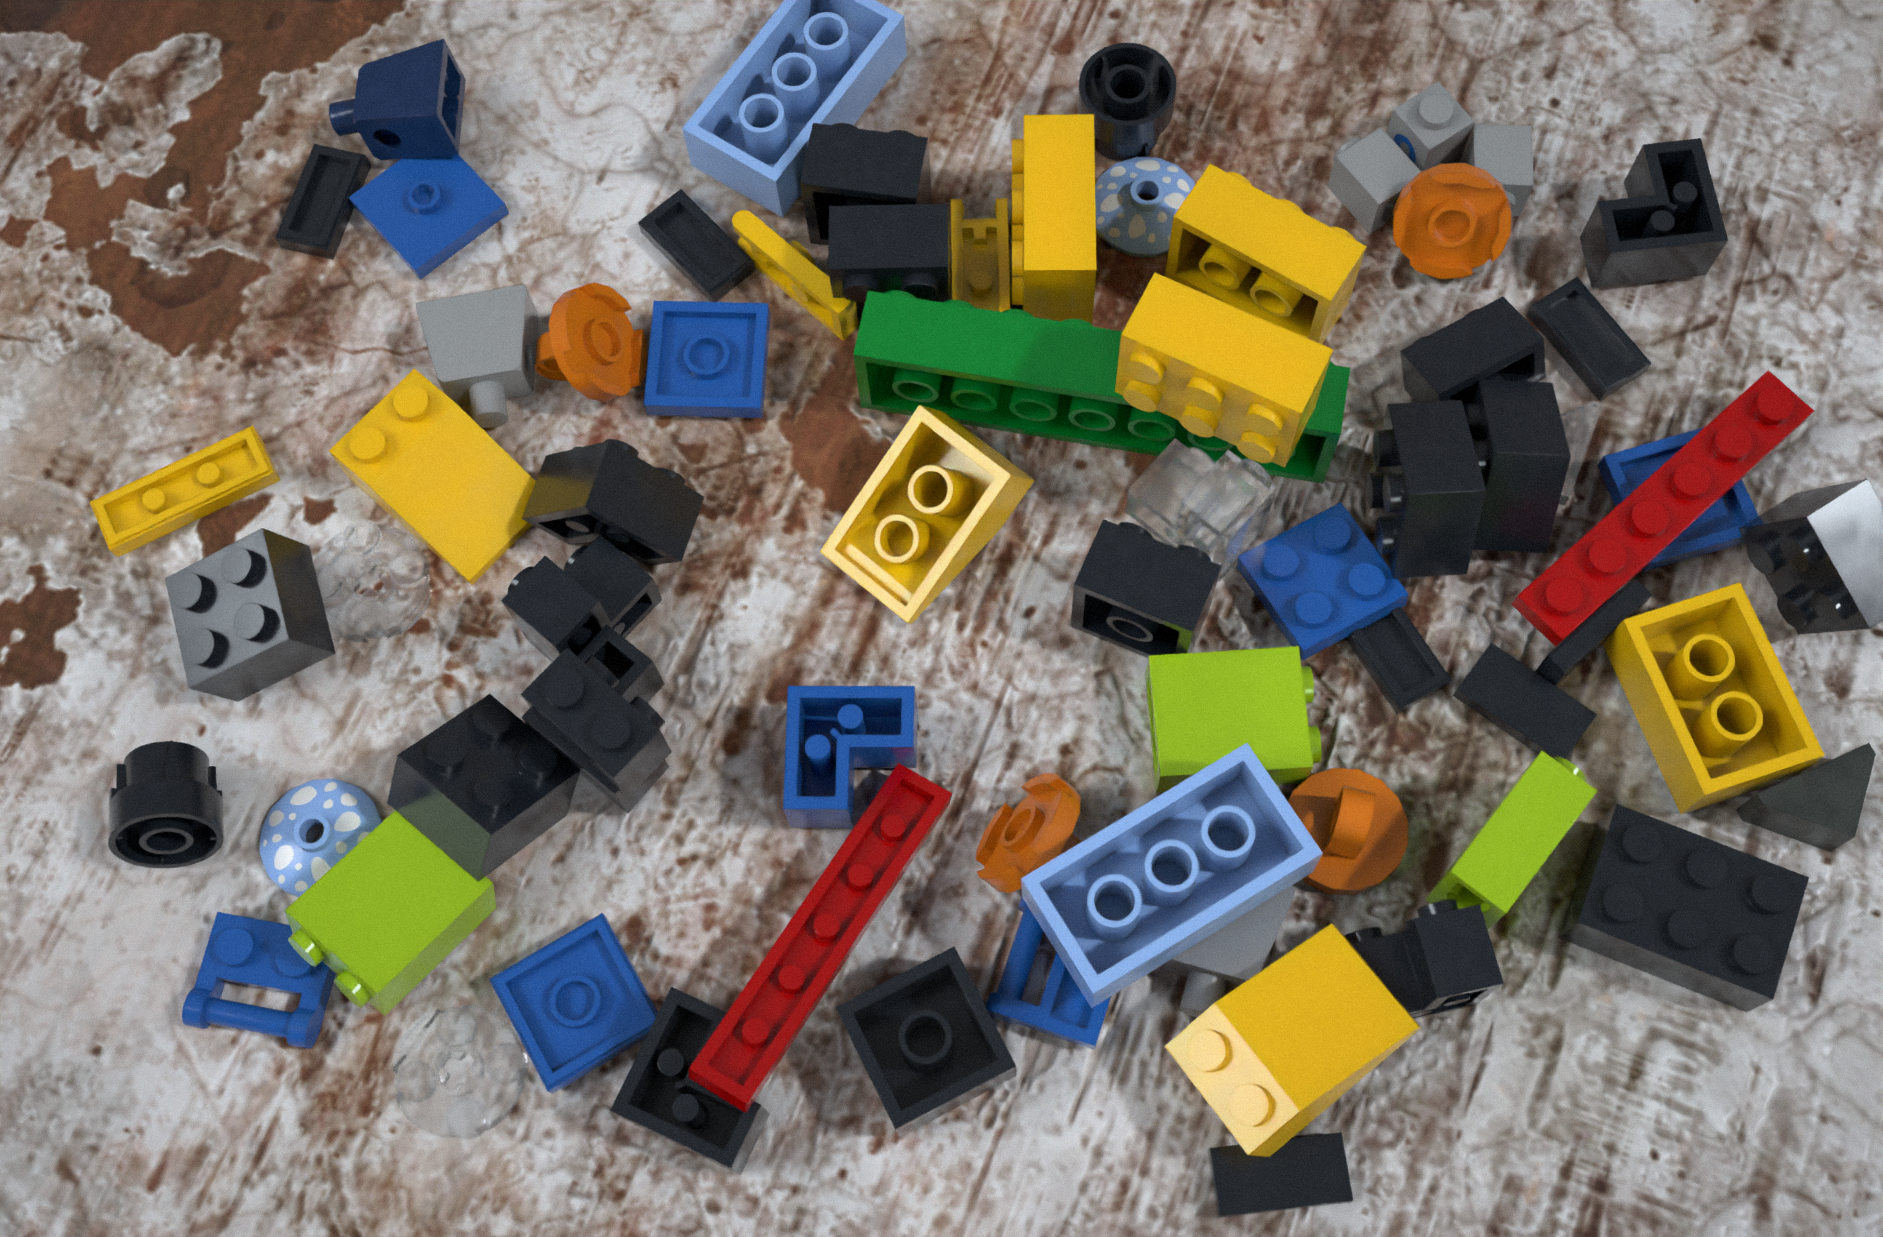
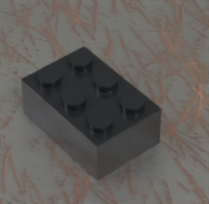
M1616 804L1595 824L1558 938L1744 1012H1749L1774 1000L1809 877Z

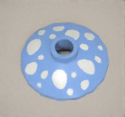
M1134 157L1114 164L1099 177L1095 185L1097 234L1113 249L1132 257H1158L1167 254L1173 216L1195 186L1194 180L1178 165L1161 158ZM1150 194L1156 198L1146 201L1139 198L1138 195Z
M338 779L311 780L289 790L271 808L261 829L260 856L267 875L283 891L300 897L383 821L376 803L358 786ZM316 824H323V836L317 842L307 843L306 834L308 830Z

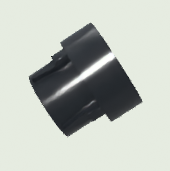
M1137 43L1113 44L1093 54L1082 68L1079 78L1078 112L1079 114H1094L1095 150L1108 159L1125 161L1134 157H1149L1151 150L1157 144L1159 135L1167 128L1171 121L1176 95V76L1167 59L1156 50Z
M171 740L154 742L132 750L125 757L123 764H117L116 788H111L109 791L108 836L109 848L116 857L141 867L177 868L206 860L221 848L224 840L222 790H217L216 766L209 765V758L203 750L187 743Z

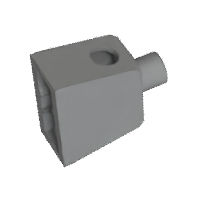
M526 285L417 302V314L437 379L444 393L459 407L471 405L472 419L481 428H494L505 424L508 421L506 399L528 396L534 390L538 312Z
M1290 886L1162 965V969L1167 972L1187 977L1179 1008L1180 1011L1193 1017H1199L1213 1003L1223 997L1225 988L1234 990L1262 970L1293 900L1296 887Z

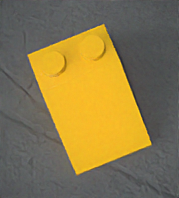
M415 368L329 450L341 469L356 486L471 585L532 526V524L521 518L536 481L463 409Z
M919 405L832 532L820 553L906 623H913L1002 528L1035 480L946 412Z
M1331 923L1213 1003L1167 1043L1165 1048L1247 1155L1270 1157L1419 1031L1421 1027L1339 929Z

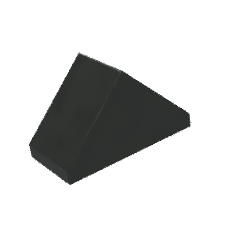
M1867 743L1757 793L1737 808L1736 811L1741 820L1746 823L1832 852L1853 839L1856 835L1876 753L1871 745Z

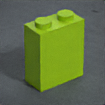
M1299 646L1148 656L1145 683L1156 793L1166 792L1246 743L1251 747L1276 785L1303 783L1309 777L1314 767L1313 763L1321 762L1322 748L1319 728L1317 725H1308L1306 704L1313 703L1314 700L1313 674L1310 666L1301 667Z
M1541 751L1509 788L1425 900L1431 904L1455 899L1459 909L1480 904L1487 929H1490L1508 912L1589 804L1597 790L1586 783L1584 773L1576 765L1561 757L1552 758L1544 751Z
M395 810L286 908L285 913L293 933L288 938V941L294 950L314 967L323 961L338 975L334 979L335 984L355 1005L362 1008L369 1002L385 1016L497 907L494 884L491 880L484 877L478 882Z

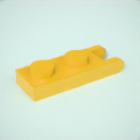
M996 198L994 205L996 218L963 219L965 210L962 199H951L952 300H962L972 304L975 308L1003 312L1011 309L1008 198Z
M741 210L734 214L732 224L734 231L740 236L738 246L754 260L755 268L844 341L859 326L856 302L846 298H833L830 277L815 266L813 257L800 243L794 240L790 243L786 242L750 211Z

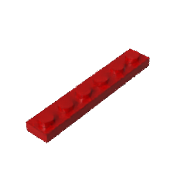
M1768 370L1517 595L1511 605L1555 647L1558 646L1811 416L1814 410Z
M900 763L896 765L689 1067V1078L747 1113L950 805L951 792Z

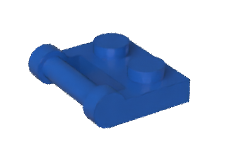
M1021 897L1018 909L1023 914L997 992L989 993L985 1006L991 1017L1008 1023L1019 1024L1095 1050L1111 997L1091 1008L1057 952L1039 1006L1021 1000L1044 932Z
M217 912L195 986L188 993L183 1005L182 1021L185 1026L207 1029L211 1024L283 1037L287 1038V1043L290 1046L311 1049L321 1029L336 973L323 961L316 967L310 965L294 950L288 941V938L293 934L290 925ZM225 982L298 995L301 996L298 1008L294 1012L221 999Z

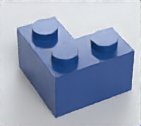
M788 686L783 810L791 828H853L855 768H895L898 763L907 768H917L918 707L915 686Z

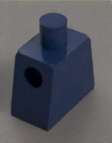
M444 39L436 40L364 64L358 71L355 98L331 103L329 106L330 121L338 136L360 133L373 157L379 160L459 154L466 79Z

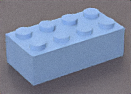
M784 0L683 126L682 131L691 165L783 218L801 195L800 180L812 124L833 125L835 123H847L854 126L907 57L904 16L875 0Z
M1246 743L1021 878L1022 898L1087 1002L1093 1008L1314 872L1323 852L1251 747Z

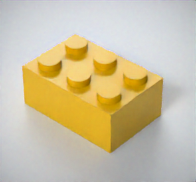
M1094 114L1024 115L1023 138H1012V305H1023V311L1032 314L1036 318L1055 321L1081 319L1092 324L1097 270Z
M1209 164L1173 216L1165 276L1323 344L1349 303L1367 246L1357 242L1346 230L1335 226L1329 227L1306 215L1295 203L1286 199H1276L1257 189L1244 176L1235 172H1225Z
M1154 272L1121 334L1115 392L1121 394L1130 405L1145 412L1157 410L1179 420L1185 429L1195 435L1207 438L1215 436L1237 446L1244 456L1260 463L1273 462L1286 467L1316 407L1333 349Z
M1740 582L1624 619L1604 642V649L1680 814L1790 779L1801 774L1825 756Z

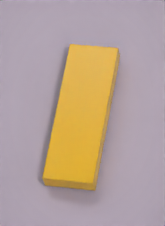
M252 425L89 503L109 550L116 557H120L264 489L281 479L260 433Z

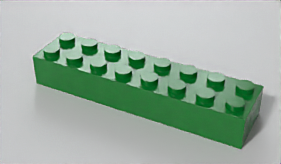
M891 290L886 293L868 291L853 352L861 408L912 416L917 407L922 405L946 412L960 424L1321 484L1324 483L1341 435L1350 367L1337 366L1330 361L1316 407L1286 467H1282L1273 462L1260 463L1244 456L1237 446L1215 436L1207 438L1195 435L1185 429L1179 420L1157 410L1154 412L1139 410L1130 405L1121 394L1116 393L1119 348L1123 330L1118 331L1094 327L1091 323L1081 319L1055 321L1036 318L1032 314L1019 309H1008L1003 312L980 309L962 300H947L942 303L917 299L914 295L899 290Z

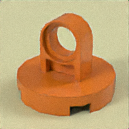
M1466 163L1439 164L1418 173L1402 188L1393 208V240L1397 248H1400L1401 252L1410 259V265L1416 271L1438 279L1464 278L1473 274V268L1485 264L1490 258L1491 262H1493L1501 255L1511 236V204L1503 185L1486 170Z
M596 282L564 292L553 304L549 320V332L539 336L536 341L534 367L536 372L542 377L551 380L569 381L572 387L588 399L607 402L627 395L631 388L639 386L645 379L647 370V340L643 329L633 330L630 320L624 313L632 310L627 300L612 287Z
M1331 768L1309 776L1293 790L1288 803L1323 852L1314 872L1302 879L1306 884L1327 894L1354 896L1365 892L1369 888L1378 886L1395 872L1408 846V819L1399 798L1382 780L1359 769Z
M1043 773L1027 781L1021 788L1028 792L1029 795L1015 809L1004 803L983 833L976 850L975 859L984 865V869L977 871V874L999 892L1011 893L1021 889V878L1082 842L1072 834L1080 814L1081 797L1073 786L1055 773Z

